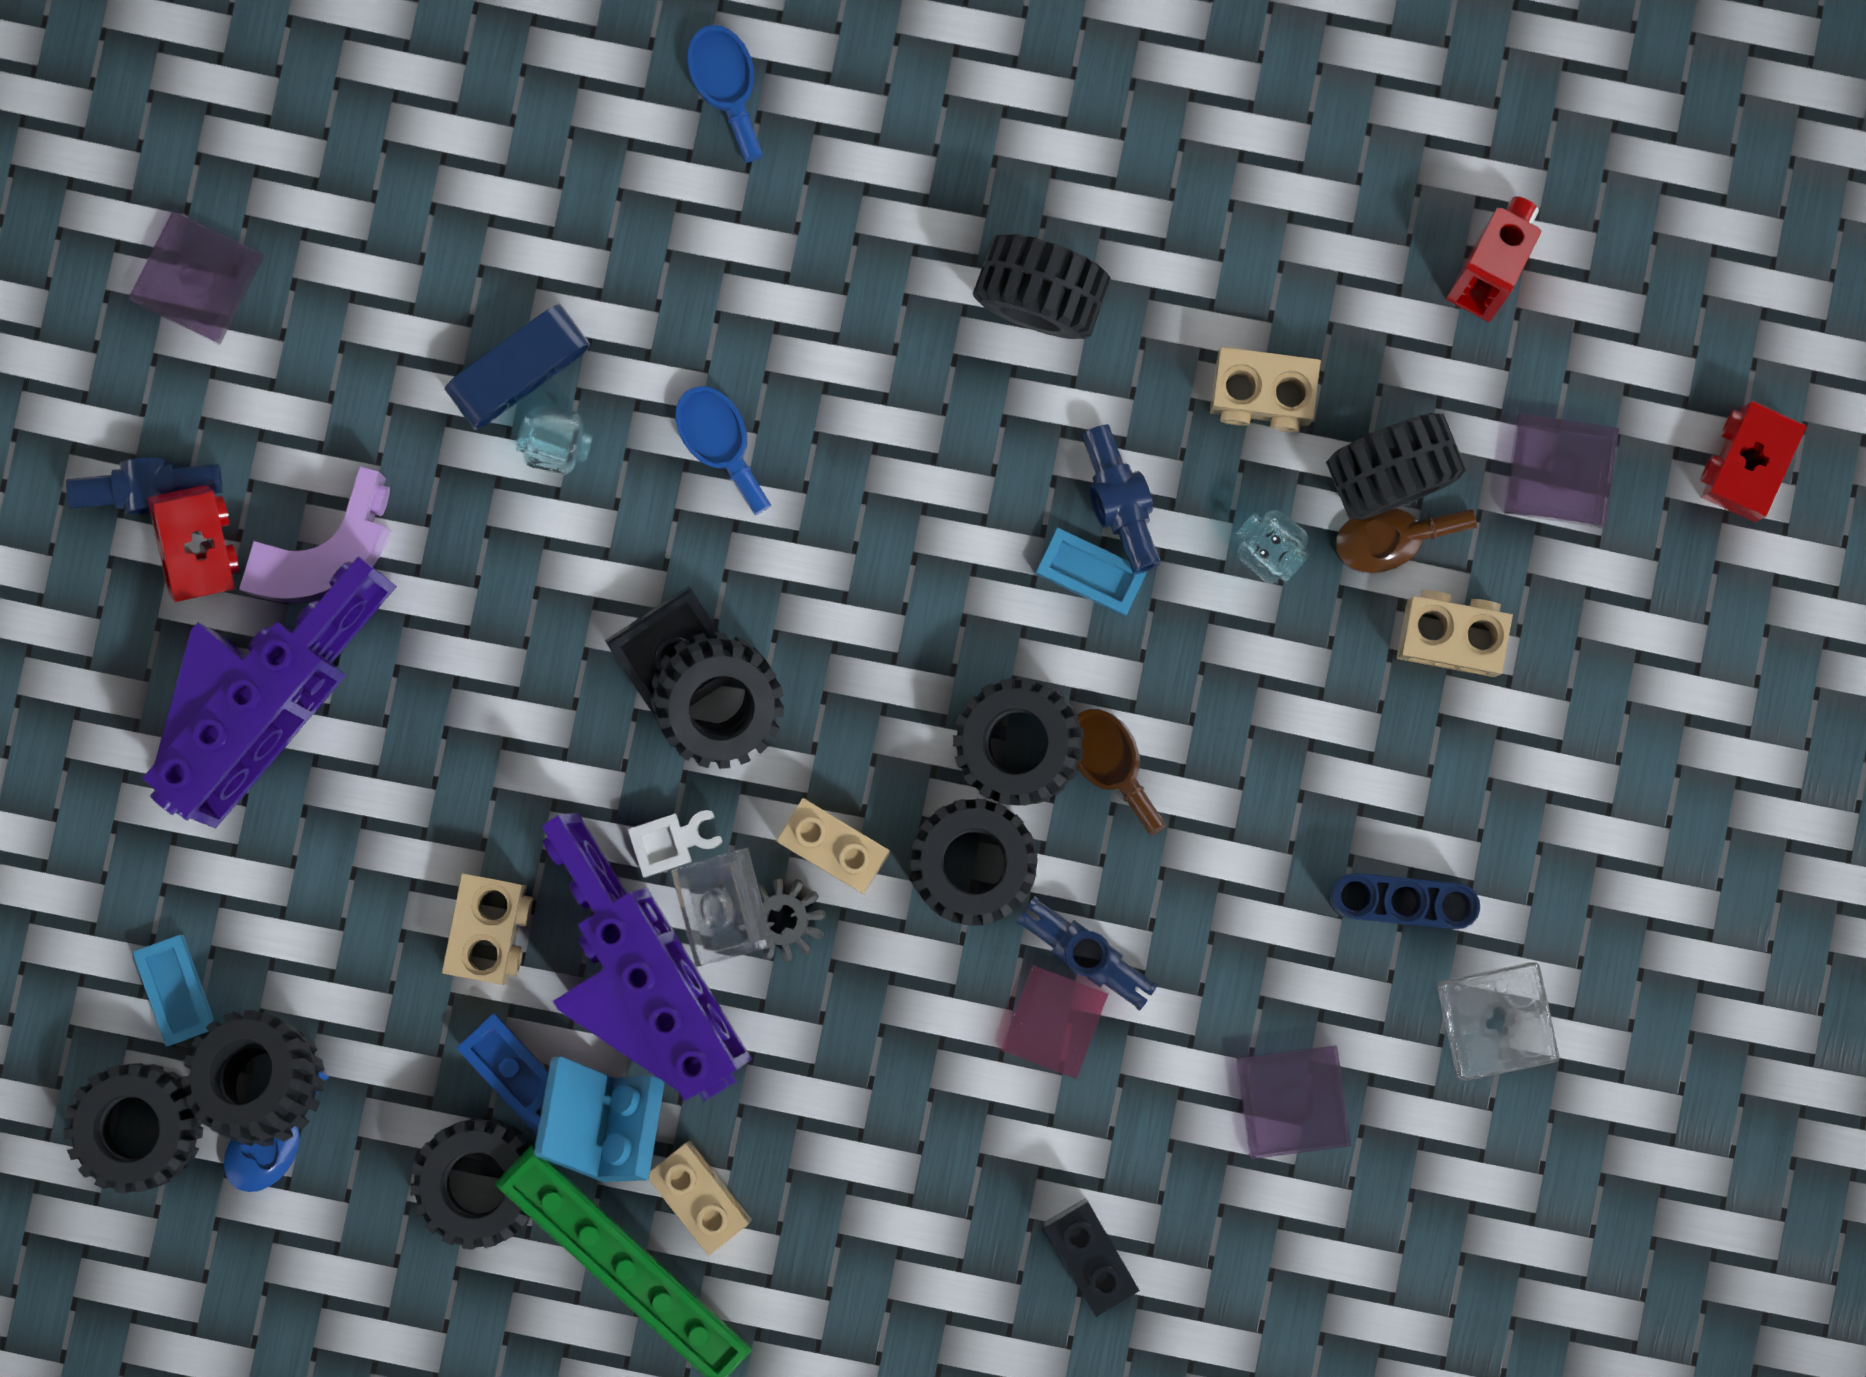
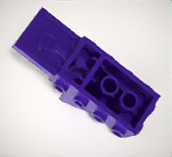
M359 556L352 563H344L330 580L332 587L319 602L317 600L311 602L300 613L296 621L299 626L294 631L276 621L271 628L265 627L254 636L248 646L250 652L247 656L227 638L197 622L190 632L155 763L142 777L145 782L155 789L149 795L150 798L171 815L177 813L186 821L192 819L216 829L347 676L332 662L395 590L397 586Z
M579 813L558 815L543 824L541 827L548 836L542 840L546 851L557 865L565 864L574 881L569 883V886L578 903L584 909L591 907L594 915L578 924L583 933L579 937L580 945L594 964L600 961L604 968L553 1000L557 1010L680 1092L684 1101L698 1094L702 1102H705L737 1082L732 1072L753 1059L649 889L644 888L627 893Z

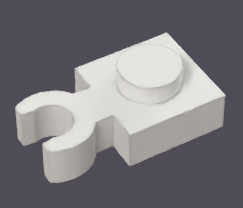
M706 810L696 813L690 819L689 824L681 827L678 816L675 813L628 829L643 877L646 878L691 863L692 859L688 849L690 847L698 846L702 849H713L723 843L721 836L703 839L699 834L700 824L703 821L715 818L713 811Z

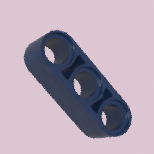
M557 304L538 315L456 375L445 386L444 390L473 430H477L495 420L577 360L588 350L590 343L563 306Z
M1354 873L1343 875L1336 879L1331 885L1328 894L1329 903L1333 911L1340 917L1353 920L1449 930L1463 929L1472 925L1480 912V900L1476 892L1469 886L1459 883ZM1349 882L1359 883L1366 892L1365 904L1357 911L1349 910L1341 900L1342 889ZM1400 887L1410 889L1416 897L1415 909L1407 916L1399 915L1392 907L1391 899L1393 893ZM1451 892L1458 893L1466 902L1465 914L1458 921L1449 920L1442 911L1443 899Z

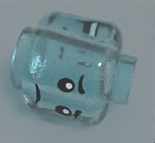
M541 404L534 409L532 414L524 413L518 434L516 451L523 453L524 463L531 468L559 475H567L573 470L576 461L586 463L591 447L592 434L584 432V419L581 414Z
M1278 509L1268 511L1263 517L1253 512L1235 534L1242 540L1236 551L1237 559L1266 583H1274L1279 579L1287 583L1312 553L1306 548L1309 543L1308 533Z

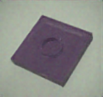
M172 211L128 300L220 345L264 256Z
M1520 413L1517 416L1504 513L1598 528L1605 527L1619 428Z
M1337 1045L1236 1058L1249 1159L1351 1146Z

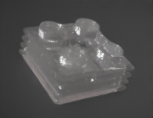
M1528 962L1442 980L1437 983L1455 1073L1459 1080L1478 1079L1554 1063L1560 1059L1541 969L1538 963ZM1499 1007L1501 1014H1508L1510 1018V1024L1504 1026V1033L1502 1035H1499L1496 1029L1487 1028L1486 1019L1494 1016L1493 1008Z

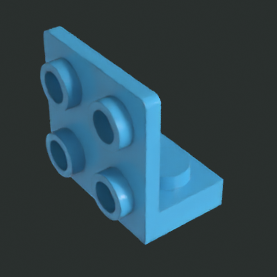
M553 1057L550 1061L535 1155L602 1182L649 1180L665 1082L654 1076L613 1078L564 1057Z

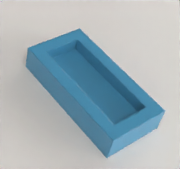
M1058 527L1036 571V575L1126 617L1147 573L1134 575L1129 561Z
M177 935L132 952L165 1046L171 1047L208 1033L206 1026L213 1022L214 1018L184 935Z

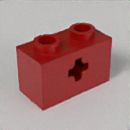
M1754 401L1742 407L1740 412L1733 409L1721 431L1720 436L1727 439L1720 456L1713 454L1710 457L1701 475L1700 482L1707 484L1701 498L1753 522L1765 518L1807 426ZM1748 450L1753 452L1752 461L1758 464L1750 470L1745 468L1746 459L1740 456Z
M203 485L147 497L167 591L172 600L180 602L235 589L232 575L239 574L240 569L233 544L225 546L222 526L229 525V517L223 496L215 497L214 491L209 486ZM198 531L203 538L207 539V541L200 543V551L194 553L188 546H184V544L192 541L191 533Z

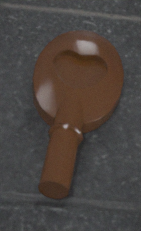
M1392 509L1366 519H1349L1340 528L1336 536L1335 551L1341 562L1352 570L1371 574L1382 573L1407 563L1418 552L1422 540L1431 538L1435 540L1436 537L1477 528L1474 510L1469 509L1433 518L1427 517V519L1417 521L1408 512Z
M1088 709L1080 712L1077 719L1080 727L1083 728L1085 739H1082V749H1084L1083 760L1079 761L1077 769L1095 786L1106 790H1120L1124 796V801L1128 802L1149 836L1157 834L1166 827V824L1144 792L1145 788L1140 786L1136 779L1140 768V755L1132 733L1119 718L1107 711Z

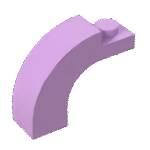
M359 466L342 524L330 539L315 548L304 551H289L253 541L239 590L249 595L276 602L308 603L323 598L332 587L330 585L332 576L344 563H352L359 556L373 566L382 554L391 530L384 525L374 523L375 515L382 516L388 503L390 487L384 486L386 478L378 471Z

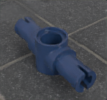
M1108 424L1091 428L1082 434V440L1096 473L1092 477L1094 485L1090 486V499L1094 513L1103 528L1110 526L1112 533L1119 535L1133 574L1145 573L1158 567L1161 563L1147 527V523L1150 521L1148 514L1153 511V502L1148 484L1139 470L1132 472L1130 465L1123 463Z
M138 458L120 462V469L111 470V475L66 479V492L71 509L115 504L116 509L124 508L125 514L137 515L150 514L147 497L203 485L209 486L214 491V494L223 493V485L219 464L175 468L173 463L165 464V459Z
M1034 896L1026 908L1039 916L1040 919L1036 920L1026 912H1023L1016 923L1022 925L1053 948L1051 953L1065 962L1072 972L1086 977L1098 987H1101L1103 984L1140 1011L1148 1000L1136 992L1135 987L1140 988L1151 996L1158 984L1152 982L1121 960L1123 954L1110 946L1102 935L1089 931L1075 920L1071 923ZM1091 939L1099 945L1101 958L1094 967L1082 968L1074 961L1073 949L1080 940Z

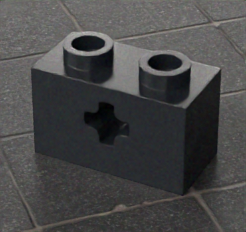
M1086 1198L1042 1223L1095 1317L1140 1291Z

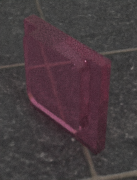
M1033 965L1001 1050L1077 1079L1108 994Z

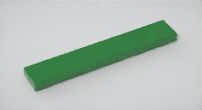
M532 1145L496 1182V1186L705 1377H728L752 1352L748 1343L553 1164L535 1155V1148Z

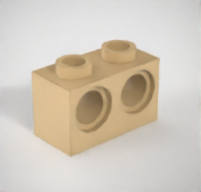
M1221 347L1217 354L1210 413L1221 415L1220 421L1226 424L1247 426L1250 425L1251 419L1270 421V428L1273 430L1299 432L1300 425L1309 426L1314 417L1321 360ZM1233 377H1243L1250 382L1253 394L1246 400L1234 399L1226 389V382ZM1284 383L1297 386L1302 394V402L1294 407L1283 405L1276 396V388Z
M1422 590L1420 597L1412 596L1407 600L1396 659L1494 678L1502 674L1513 614L1500 612L1501 604L1481 599H1471L1470 606L1450 603L1452 595L1434 590ZM1431 614L1441 621L1443 631L1438 640H1428L1420 634L1418 621L1422 615ZM1479 623L1490 630L1492 641L1488 649L1480 650L1470 644L1468 630L1472 624Z
M804 798L800 801L777 839L779 844L864 895L890 854V850Z
M462 873L442 974L500 985L508 984L509 975L517 977L523 954V947L516 946L519 925L527 927L533 903V897L525 896L526 885ZM492 891L501 892L506 897L508 903L506 913L497 920L489 919L482 909L483 899ZM483 940L493 943L498 953L496 963L487 970L477 967L472 957L474 947Z
M690 1140L650 1171L649 1181L708 1256L745 1228L752 1220Z

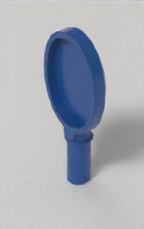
M716 25L703 27L694 34L687 52L688 70L692 83L704 101L714 108L726 111L729 118L728 123L732 126L744 161L748 163L763 157V153L751 124L750 114L744 105L751 96L754 86V67L751 56L742 40L728 28Z
M699 386L687 390L679 399L676 407L675 421L682 442L700 462L712 468L726 469L728 471L730 480L734 481L755 516L771 507V503L751 473L750 466H747L743 459L748 445V434L744 419L738 408L723 393L711 387Z
M324 1071L317 1073V1076L325 1081L329 1077ZM294 1126L291 1129L292 1138L283 1142L274 1137V1145L266 1147L256 1143L253 1146H248L231 1139L224 1156L225 1175L231 1185L238 1190L256 1192L268 1188L277 1182L288 1171L295 1160L300 1144L299 1128Z

